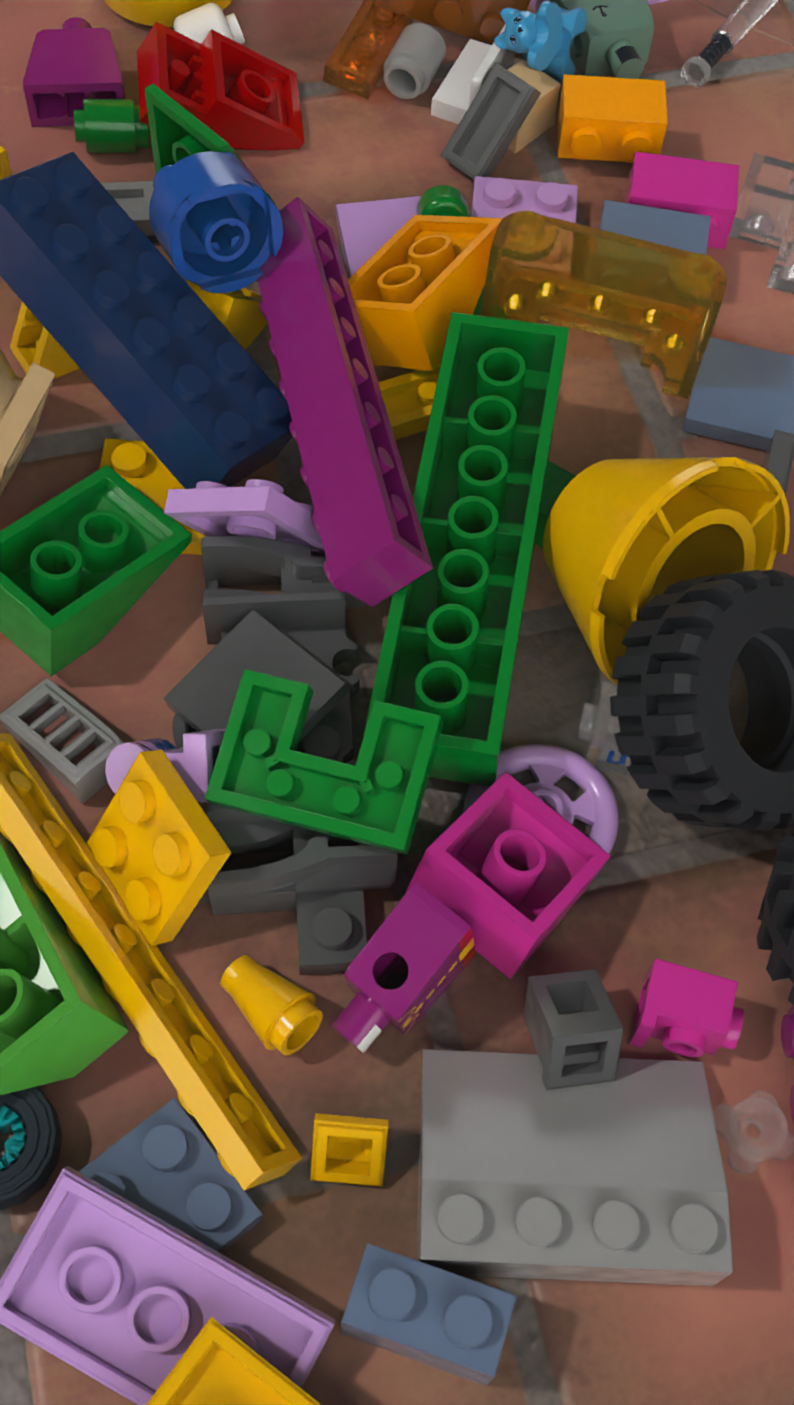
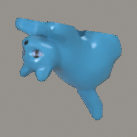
M543 1L535 13L513 8L502 9L500 14L505 22V30L494 39V43L498 48L521 53L522 59L527 61L529 67L536 71L544 72L561 85L564 74L574 75L575 65L570 58V45L577 35L585 31L587 15L583 8L578 7L566 10L559 7L556 2Z

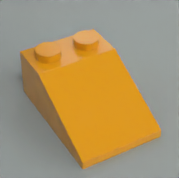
M414 215L348 279L374 367L391 366L425 372L434 371L435 368L441 365L451 313L473 315L507 229L504 218Z

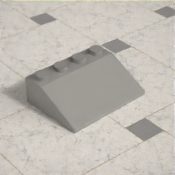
M423 1049L417 1261L460 1276L714 1286L733 1273L728 1190L703 1062L618 1058L614 1081L546 1089L542 1080L543 1067L538 1054Z

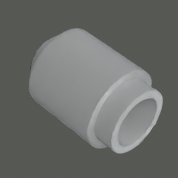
M413 23L406 26L384 63V82L388 90L395 96L402 99H413L428 89L446 56L445 42L434 28L422 23Z

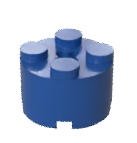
M208 151L189 155L174 165L162 167L156 173L153 179L154 191L149 205L150 224L154 235L178 273L186 281L189 280L199 285L202 290L211 293L233 292L254 283L263 274L260 267L271 254L275 258L281 247L283 224L277 206L248 167L233 153Z

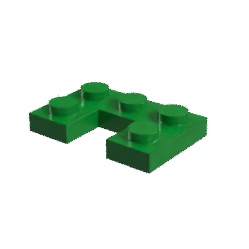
M244 669L204 799L215 806L408 855L444 724L442 717L374 700L358 759L354 766L296 751L314 693L309 684Z

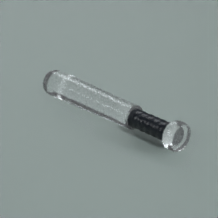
M742 0L715 31L711 42L698 56L689 58L683 64L681 75L684 82L693 88L704 86L710 79L711 69L724 54L730 53L779 0Z

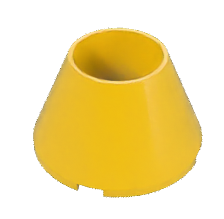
M737 457L607 459L587 467L575 476L561 492L551 509L544 530L543 553L546 564L598 667L605 677L618 687V680L613 679L612 674L615 660L618 656H624L627 649L622 644V641L632 622L643 621L639 616L642 608L655 595H662L668 586L682 580L695 579L696 577L751 570H772L776 553L787 554L790 534L788 502L780 483L769 471L751 461Z

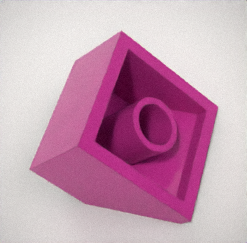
M505 772L426 849L406 892L417 882L471 925L475 950L511 980L550 936L605 866L611 855Z

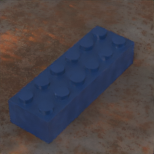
M70 152L0 180V276L185 489L196 488V483L200 481H211L232 487L274 460L293 437L289 429L292 418L288 402L282 392L74 152Z

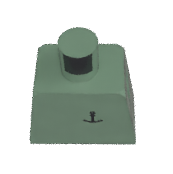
M550 0L566 10L581 7L586 11L587 22L585 31L577 35L570 45V58L582 76L614 73L616 78L637 79L642 74L644 65L648 62L654 33V20L647 0Z

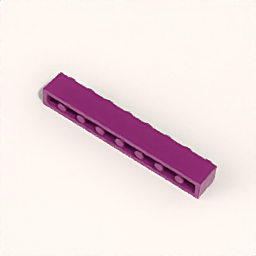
M296 197L279 211L283 224L282 243L276 257L274 258L271 254L260 267L263 274L256 280L262 297L259 306L268 321L272 338L269 340V347L277 359L282 378L279 381V388L288 402L292 418L289 429L299 447L303 463L300 473L304 483L309 488L314 512L311 515L312 522L321 536L325 551L324 571L331 584L342 593L348 592L370 607H374L431 570L433 566L334 231L299 197Z

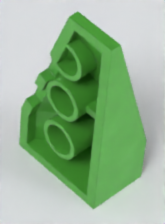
M0 832V1095L75 1077L126 1035L129 1029L112 997L105 990L101 977L80 946L69 936L65 924L44 893L36 886L31 874L11 844Z

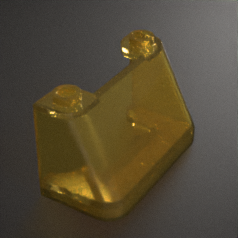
M520 211L504 217L497 227L490 250L480 316L539 323L540 320L643 345L645 348L640 366L651 368L653 362L660 368L664 375L662 392L689 399L723 301L727 276L723 267L712 257L705 254L693 253L540 215L532 211Z

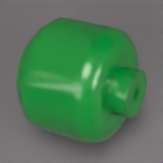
M437 185L428 189L420 197L417 204V215L470 217L471 215L464 195L457 188L449 185Z

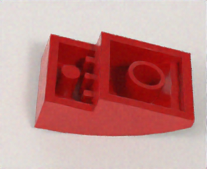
M156 21L137 50L140 122L149 125L144 88L155 84L229 143L232 148L275 151L299 149L303 145L304 133L296 72L212 29L200 44Z

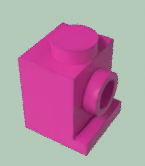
M655 958L642 983L629 1045L643 1048L648 1038L652 1037L662 1040V1046L665 1049L688 1057H700L704 1053L713 1055L719 1046L734 1050L740 1037L744 1019V1009L734 1006L738 982Z

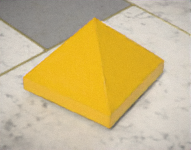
M315 1113L310 1181L383 1187L389 1120Z

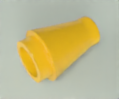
M243 955L233 961L221 977V987L231 995L264 1047L268 1050L278 1049L286 1056L297 1052L314 1036L322 1022L323 1013L315 1006L316 997L314 994L258 964L250 955Z

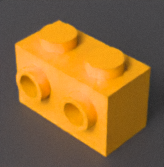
M564 74L557 114V158L633 163L635 151L660 155L668 124L666 82L664 80Z

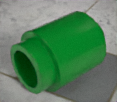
M84 99V110H74L76 143H86L87 153H136V148H149L148 125L140 122L139 105H134L133 99Z

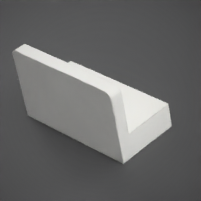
M504 25V27L502 28V30H501V32L499 33V35L504 32V30H505V25ZM470 39L433 96L431 115L459 124L494 64L497 63L508 70L514 65L515 52L498 48L495 43L489 45Z

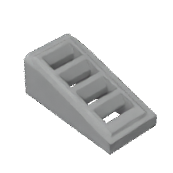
M46 678L0 714V723L81 804H84L108 784L105 773L106 760L110 752L117 745L125 742L50 679ZM47 701L53 705L30 725L23 721ZM63 715L67 719L45 738L39 735L40 732ZM78 729L82 733L60 752L54 748L75 730ZM92 743L96 749L74 765L70 760Z

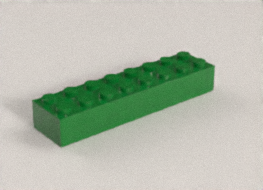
M456 312L451 313L413 495L414 505L433 568L395 592L392 596L364 730L365 734L374 700L440 715L444 724L429 775L432 778L488 787L496 782L564 371L569 327Z

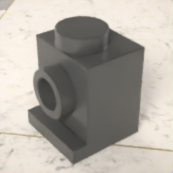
M591 969L530 976L528 978L523 1018L543 1067L542 1080L545 1088L553 1089L614 1081L623 1027L597 970Z

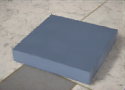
M705 336L682 431L767 451L775 430L794 434V356Z

